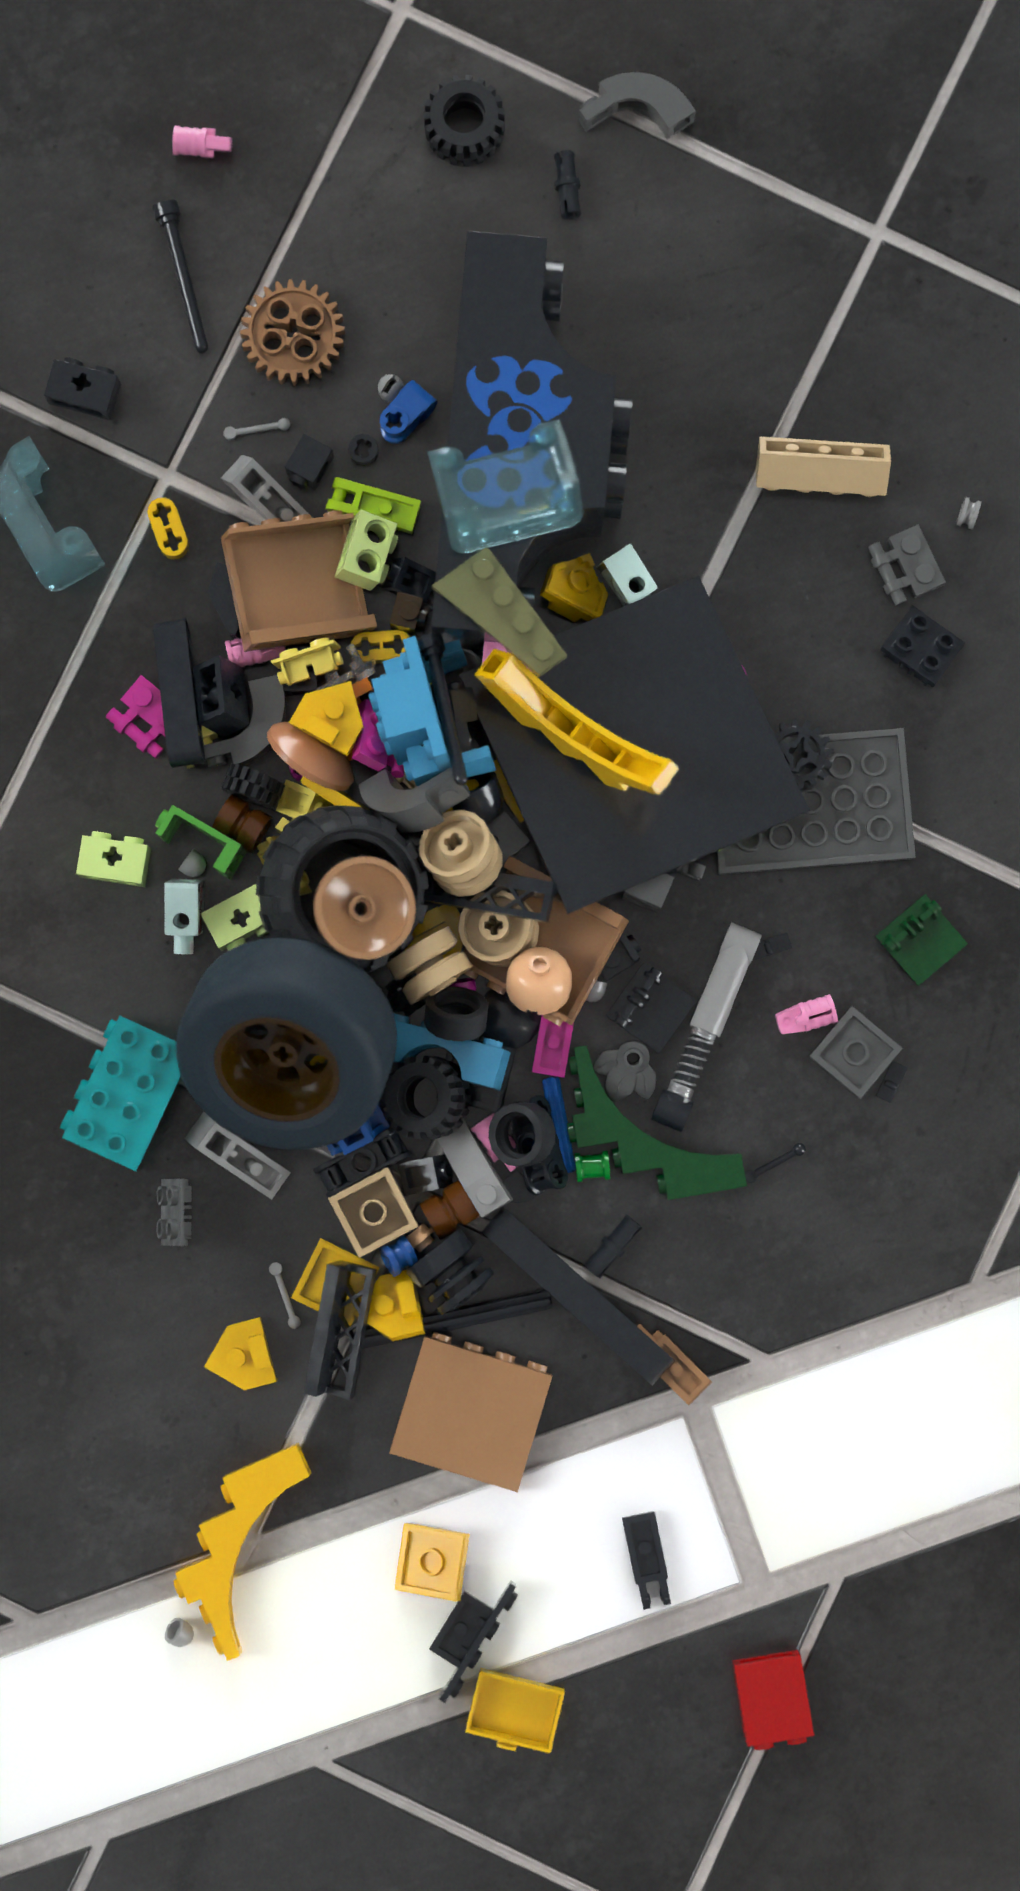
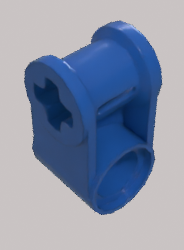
M414 380L409 381L380 415L382 437L385 441L392 444L402 443L420 423L430 416L436 408L438 401ZM391 422L392 424H397L398 422H400L401 427L398 428L394 425L390 429L389 423Z

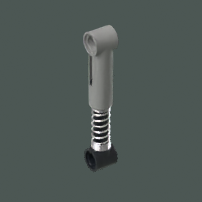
M731 922L707 985L690 1022V1026L693 1029L690 1032L692 1037L688 1038L689 1045L684 1046L686 1052L681 1054L682 1062L677 1063L679 1069L674 1071L675 1079H671L667 1090H662L651 1120L682 1132L694 1103L691 1101L694 1092L692 1087L697 1086L694 1082L696 1078H700L698 1073L699 1070L703 1069L701 1066L703 1061H707L705 1055L710 1053L708 1050L710 1044L713 1045L714 1040H716L715 1038H720L762 934Z

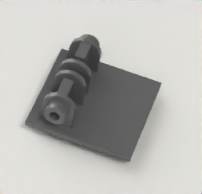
M161 1179V1186H158L157 1203L161 1206V1219L157 1221L156 1232L158 1239H161V1245L186 1246L188 1245V1239H192L191 1222H184V1219H192V1216L184 1215V1209H192V1206H184V1202H192V1186H189V1179Z

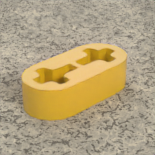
M156 498L148 506L147 512L158 546L167 558L173 560L180 559L187 553L189 542L178 510L168 498ZM160 506H164L166 510L172 511L167 514L169 525L164 526L160 517L154 518V515L159 513L158 508ZM170 531L173 532L176 540L182 539V542L178 544L179 549L173 551L171 547L165 548V545L169 544L167 533Z
M401 630L362 632L353 638L350 648L353 657L360 663H383V661L400 657V654H395L393 648H384L383 645L394 644L395 638H401L403 643V639L410 636ZM363 640H368L371 646L380 645V649L369 650L368 656H363L362 651L356 650V647L362 646ZM405 647L402 648L401 653L406 652Z

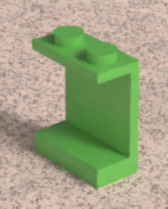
M174 805L171 806L169 811L164 809L155 824L158 828L156 834L169 844L183 822L223 845L224 849L213 867L219 874L231 880L247 853L244 847Z

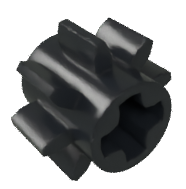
M412 978L395 979L385 985V988L389 991L386 999L393 1009V1013L404 1011L407 1017L414 1013L416 1009L418 1010L425 1005L423 999L410 1005L402 992L404 985Z

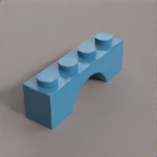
M393 1013L397 1031V1046L393 1062L404 1063L403 1059L415 1057L424 1050L444 1048L450 1051L458 1061L462 1080L498 1091L501 1090L511 1054L507 1050L502 1049V1042L484 1038L483 1043L472 1040L460 1042L445 1040L430 1033L425 1027L424 1021L421 1022L420 1027L409 1024V1017Z

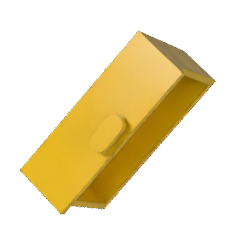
M480 1668L465 1732L498 1740L497 1747L516 1751L518 1745L551 1753L565 1689Z

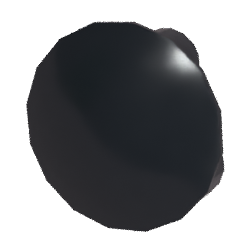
M493 989L487 991L484 997L488 1002L486 1031L482 1036L502 1042V1046L519 1048L530 1042L539 1030L541 1015H537V1012L529 1010L527 1012L519 1010L510 1001L507 991L504 995Z

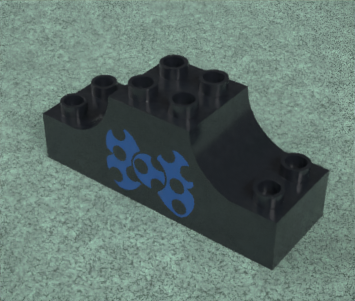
M467 231L436 582L482 549L488 547L534 609L535 588L520 586L535 564L548 552L564 543L579 538L601 537L604 518L621 519L627 464L609 462V455L627 454L632 398L615 397L616 375L604 374L584 366L568 354L552 334L546 320L560 322L564 262L547 260V238ZM435 591L432 633L443 635L444 643L460 640L462 648L472 650L476 655H483L484 641L498 642L485 633L468 616H465L456 609L445 597Z

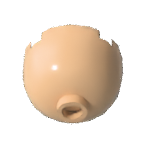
M532 947L522 951L513 958L507 970L506 991L510 1001L519 1010L524 1012L529 1010L537 1012V1015H546L557 1011L566 1004L572 989V973L567 960L561 954L547 947Z

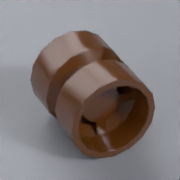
M232 794L219 811L212 828L229 838L235 837V841L252 854L266 835L273 817L259 809L250 811L248 802Z
M459 1180L444 1188L442 1197L433 1195L419 1203L440 1240L456 1231V1224L467 1225L480 1217L479 1212Z

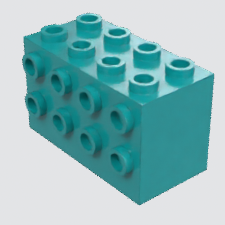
M119 1015L117 1021L110 1020L103 1034V1037L108 1039L103 1051H95L88 1067L94 1071L89 1081H81L74 1096L75 1099L79 1100L75 1111H67L60 1129L65 1131L62 1138L137 1171L181 1078L176 1058V1041Z

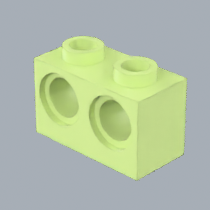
M360 510L351 522L335 578L369 591L378 583H383L389 570V565L385 564L388 553H393L398 541V536L394 534L397 523ZM367 531L375 532L379 537V543L371 541ZM358 560H363L369 565L370 573L360 569Z

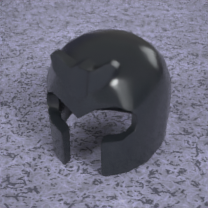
M492 771L467 777L468 780H478L479 785L469 791L470 797L456 804L452 809L453 811L464 810L475 813L484 822H487L499 813L503 803V792L497 775Z

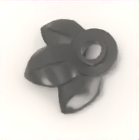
M636 1040L627 1041L619 1049L606 1050L597 1057L593 1069L595 1072L607 1076L605 1089L611 1101L622 1100L629 1096L633 1090L641 1097L649 1099L655 1090L656 1073L649 1065L650 1053L642 1042ZM630 1053H637L640 1059L635 1063H631L628 1061L627 1056Z

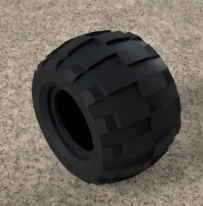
M333 805L317 808L315 811L303 816L299 815L284 826V831L275 841H271L262 857L264 864L260 876H257L256 895H259L261 907L259 915L265 931L269 932L272 938L305 940L336 951L322 937L316 922L306 916L302 910L300 883L304 870L313 857L329 851L342 852L353 858L374 857L382 859L395 866L405 876L412 888L415 898L413 926L404 942L385 956L375 959L347 958L366 973L385 966L390 958L396 954H401L414 940L412 933L418 923H423L428 907L423 905L424 889L429 888L426 868L421 867L417 847L409 835L395 830L397 826L394 822L380 813H374L361 807ZM363 908V910L360 912L359 916L363 915V913H364V911H365L364 908Z

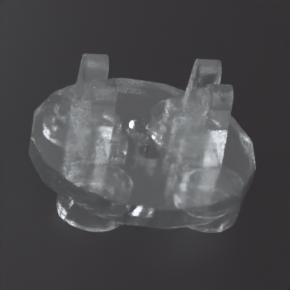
M354 644L347 646L346 649L353 661L349 664L351 670L341 676L338 675L337 671L323 674L327 683L318 687L317 690L345 683V681L351 678L358 682L376 673L373 666L377 665L375 658L363 663Z

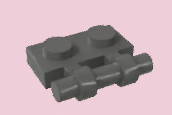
M919 524L889 537L887 541L892 549L889 552H884L880 542H876L868 547L873 557L871 559L874 569L879 570L885 583L883 588L887 596L891 595L895 606L907 601L902 591L907 587H910L914 598H917L946 583ZM897 561L904 577L897 579L890 563Z

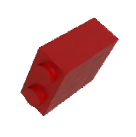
M798 1650L732 1660L747 1747L753 1746L754 1750H766L773 1748L774 1742L787 1741L788 1745H797L807 1742L806 1737L814 1736L802 1659Z

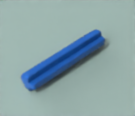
M559 1077L545 1078L542 1081L544 1095L551 1107V1116L559 1139L564 1165L568 1173H573L576 1170L572 1144L569 1140L568 1122Z

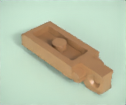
M639 1324L637 1327L675 1360L662 1374L661 1378L689 1406L712 1381L665 1334L663 1335L657 1330L651 1335Z

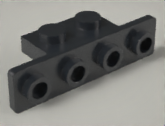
M512 1580L509 1581L493 1608L464 1590L461 1600L456 1603L430 1645V1651L456 1667L440 1693L439 1700L445 1703L449 1696L454 1699L456 1698L465 1682L461 1679V1676L467 1667L470 1669L475 1667L483 1653L478 1648L485 1638L491 1640L501 1623L496 1621L502 1609L508 1612L514 1604L518 1594L514 1592L516 1583Z

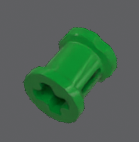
M608 1150L602 1151V1154L581 1156L580 1153H575L577 1183L583 1182V1179L604 1177L605 1180H610Z

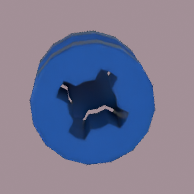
M403 1235L398 1237L394 1244L390 1246L385 1244L379 1248L381 1258L393 1277L400 1275L402 1269L412 1267L418 1262L413 1247Z

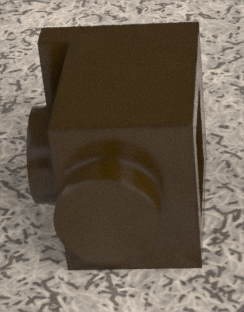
M398 592L390 619L391 630H401L408 635L420 638L424 634L431 607L424 605V600L421 597Z

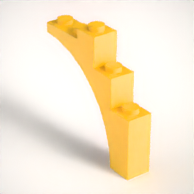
M493 649L474 674L521 725L541 730L563 755L583 760L607 786L624 791L630 786L660 795L679 769L671 760L652 754L629 743L585 716L545 685L513 653Z
M299 1443L226 1474L222 1478L225 1483L220 1485L223 1496L228 1504L233 1502L235 1508L203 1521L199 1525L201 1531L197 1532L198 1540L204 1551L209 1550L211 1555L182 1567L175 1573L177 1579L173 1580L180 1599L185 1597L188 1604L201 1599L203 1603L199 1605L201 1616L206 1625L212 1624L216 1634L212 1637L214 1646L219 1655H225L227 1662L239 1657L243 1652L235 1628L232 1606L233 1578L239 1553L253 1523L263 1510L286 1489L311 1475V1470Z

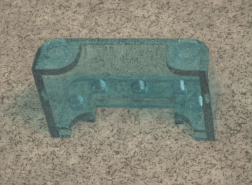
M560 419L540 423L529 433L528 446L464 461L462 452L457 448L443 447L428 452L450 543L453 550L457 552H473L485 547L489 548L569 528L580 522L583 517L579 480Z
M30 436L9 449L0 466V514L41 584L50 591H60L105 566V563L83 529L70 526L57 533L54 532L34 497L43 491L41 476L43 472L49 470V467Z

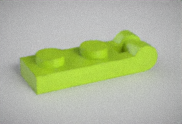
M334 478L332 484L334 492L332 499L327 501L325 508L327 511L341 510L342 514L353 513L355 516L360 510H364L397 523L395 530L413 534L421 507L420 500L343 478ZM346 494L355 495L353 504L344 502Z

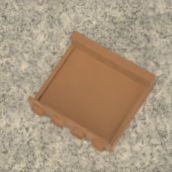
M341 510L326 512L323 514V517L311 518L310 514H303L293 517L292 521L280 522L279 518H272L262 521L261 525L249 526L248 522H240L229 526V529L221 537L244 652L311 643L321 638L333 640L354 637L362 632H372L377 627L375 615H368L363 588L335 578L350 528L349 523L354 519L353 513L342 514Z
M510 855L503 866L507 869L506 874L552 881L551 877ZM530 897L524 902L528 904L533 912L540 913L544 899ZM553 901L549 922L538 921L539 935L535 947H547L557 951L567 960L572 973V989L566 1004L555 1012L543 1015L545 1019L558 1026H561L563 1021L570 1025L574 1023L629 920L597 902L567 914L562 902ZM501 924V925H499V926L497 927V929H496V933H497V934H498V929H502V928H503V924ZM465 947L463 952H465L473 967L464 974L475 980L478 975L483 976L489 980L486 985L487 987L504 995L509 967L492 966L470 954Z
M433 1332L432 1337L425 1336L389 1453L518 1493L552 1379V1374L546 1372L548 1366L533 1361H528L527 1366L514 1363L515 1356L500 1351L496 1352V1356H491L483 1353V1346L466 1341L463 1347L451 1343L452 1337Z

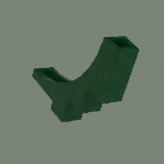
M587 1045L573 1048L574 1055L568 1056L571 1075H578L580 1088H574L577 1108L583 1107L584 1113L572 1115L573 1122L567 1123L570 1143L576 1142L577 1149L616 1142L617 1148L611 1149L615 1169L621 1168L622 1174L661 1168L662 1174L656 1175L659 1194H666L667 1200L747 1186L741 1153L708 1155L687 1152L666 1145L642 1132L621 1114L606 1095L593 1069Z

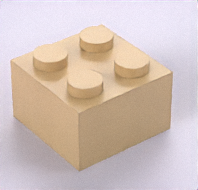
M389 1167L328 1198L359 1258L419 1227Z

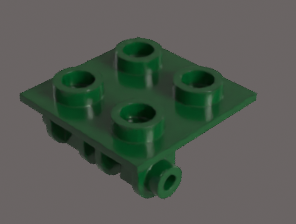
M926 894L875 936L917 986L968 944L940 912L942 911L940 905L935 900L931 901Z

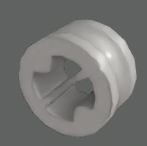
M965 497L956 525L967 524L969 529H973L980 510L981 501L977 500L975 503H972L969 497Z

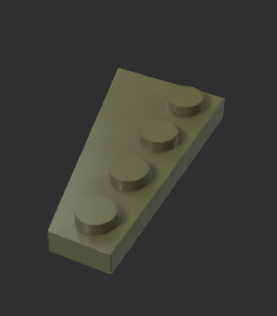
M488 547L482 549L432 585L433 590L445 597L456 609L479 625L485 633L497 640L508 652L513 653L537 676H542L567 658L565 651Z

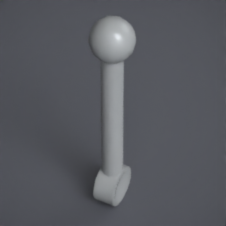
M282 418L279 422L241 429L226 427L224 436L227 440L232 441L238 435L279 428L286 431L290 428L291 423L289 419Z
M277 1262L272 1263L269 1266V1272L275 1275L289 1315L288 1325L292 1329H297L301 1325V1320L295 1315L281 1275L282 1265Z

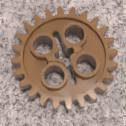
M289 279L287 288H283L280 282L276 281V291L272 292L265 286L263 287L264 298L258 295L253 296L256 307L246 305V312L251 317L241 318L242 325L247 327V329L240 330V336L243 339H248L242 343L243 351H251L247 356L249 363L258 361L255 366L258 373L267 369L266 376L268 380H271L277 374L281 385H283L287 377H291L293 386H296L298 377L302 376L308 384L310 383L309 374L314 373L320 379L322 377L320 371L322 366L328 370L332 369L329 358L339 360V353L334 348L344 347V341L337 337L345 334V327L338 325L343 322L342 314H334L338 309L336 302L327 304L330 299L328 292L318 296V285L315 284L309 291L307 290L305 280H302L299 288L294 287L292 279ZM278 308H285L289 311L288 315L283 319H276L272 316L273 312ZM310 315H316L320 318V322L315 326H308L303 323L305 318ZM265 325H272L274 328L265 329ZM292 328H297L298 333H294L293 337H288L287 332H291ZM309 336H312V337L320 336L321 339H320V340H313V339H312L311 337H309ZM270 339H278L282 342L276 350L266 349L265 344ZM301 346H310L313 349L312 354L307 357H300L296 352Z

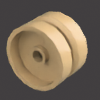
M464 810L444 813V822L424 830L419 841V855L438 886L447 893L460 897L475 895L487 889L497 879L502 867V851L484 820L475 813Z
M503 890L493 896L497 905L505 907L515 900L511 893ZM478 893L469 901H475L485 893ZM487 900L486 902H484V904H490V905H491V903H490L489 900ZM524 902L527 909L530 912H533L532 909L528 906V904ZM518 905L517 907L514 908V909L522 910L521 907H520V905ZM465 908L460 914L458 930L463 945L470 954L492 966L509 967L513 958L522 951L535 947L538 942V921ZM503 924V928H502V929H498V934H497V933H496L497 927H498L499 925Z
M445 927L424 938L387 963L386 966L394 979H404L416 973L417 976L408 981L402 989L410 1005L447 988L457 981L458 977L473 967L465 952H456L443 958V955L453 949L457 943V939L449 927Z

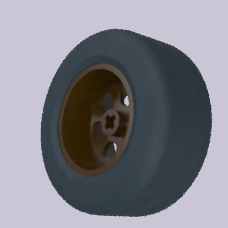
M292 938L261 939L239 945L227 951L212 963L202 975L179 1025L176 1040L177 1064L182 1080L195 1102L212 1120L229 1132L247 1141L270 1148L284 1150L313 1149L345 1139L364 1125L373 1114L382 1096L395 1058L397 1046L396 1023L392 1009L382 990L362 968L344 955L328 947L305 940ZM262 1023L268 1029V1032L265 1036L249 1033L246 1027ZM309 1054L324 1056L328 1059V1062L310 1065L306 1057Z

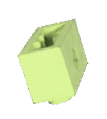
M92 831L91 836L82 835L76 874L79 877L145 887L151 848L143 844L144 839L124 836V841L111 840V834ZM115 850H117V853L122 857V861H115L114 866H112V863L107 860V855L112 856Z
M256 884L200 913L221 951L225 949L229 951L245 944V939L255 933L258 937L269 933L265 931L259 915L261 907L259 895H256ZM240 912L244 916L250 915L246 919L247 926L243 928L239 924H233L238 920L236 915Z

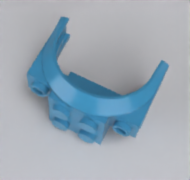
M416 636L403 639L406 652L400 653V657L383 661L386 674L372 679L374 692L369 693V698L373 711L377 715L378 723L376 725L387 755H394L398 766H404L408 782L414 780L418 787L450 768L451 764L444 744V735L430 686L432 678L429 664L421 656ZM460 640L445 643L446 650L443 652L444 656L441 658L444 674L446 675L468 664ZM489 746L462 753L467 777L496 771Z

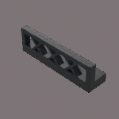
M431 873L428 874L429 888L424 891V901L545 923L549 922L553 901L562 902L555 882L499 873L497 879L487 889L483 890L485 894L475 901H468L465 896L455 899L453 897L456 895L449 893L444 896L434 895L437 883ZM501 890L507 891L515 897V900L505 907L498 906L493 898ZM530 897L544 899L541 912H530L524 901ZM487 900H489L490 903H491V905H490V904H484V902H486ZM518 905H520V907H521L522 910L514 909V908L517 907Z
M344 1260L327 1264L304 1394L317 1397L327 1393L348 1400L353 1399L377 1269ZM351 1272L366 1276L364 1288L357 1294H355L349 1284ZM353 1303L359 1315L357 1322L349 1326L343 1314L345 1307ZM347 1335L353 1348L352 1353L343 1358L338 1349V1342L340 1338ZM341 1367L347 1377L345 1389L331 1385L333 1371Z

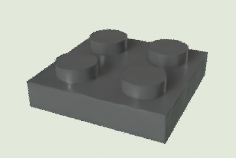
M851 1006L809 1057L853 1095L861 1099L903 1048Z

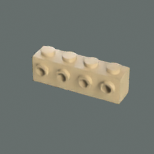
M759 437L756 487L771 491L790 489L803 493L821 491L835 495L852 493L867 497L876 495L886 496L891 466L890 445Z

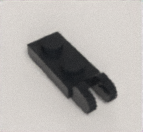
M655 1511L622 1517L635 1584L639 1587L643 1610L651 1608V1599L649 1592H647L646 1583L657 1580L660 1586L659 1594L661 1601L664 1605L671 1604L666 1581L668 1573Z

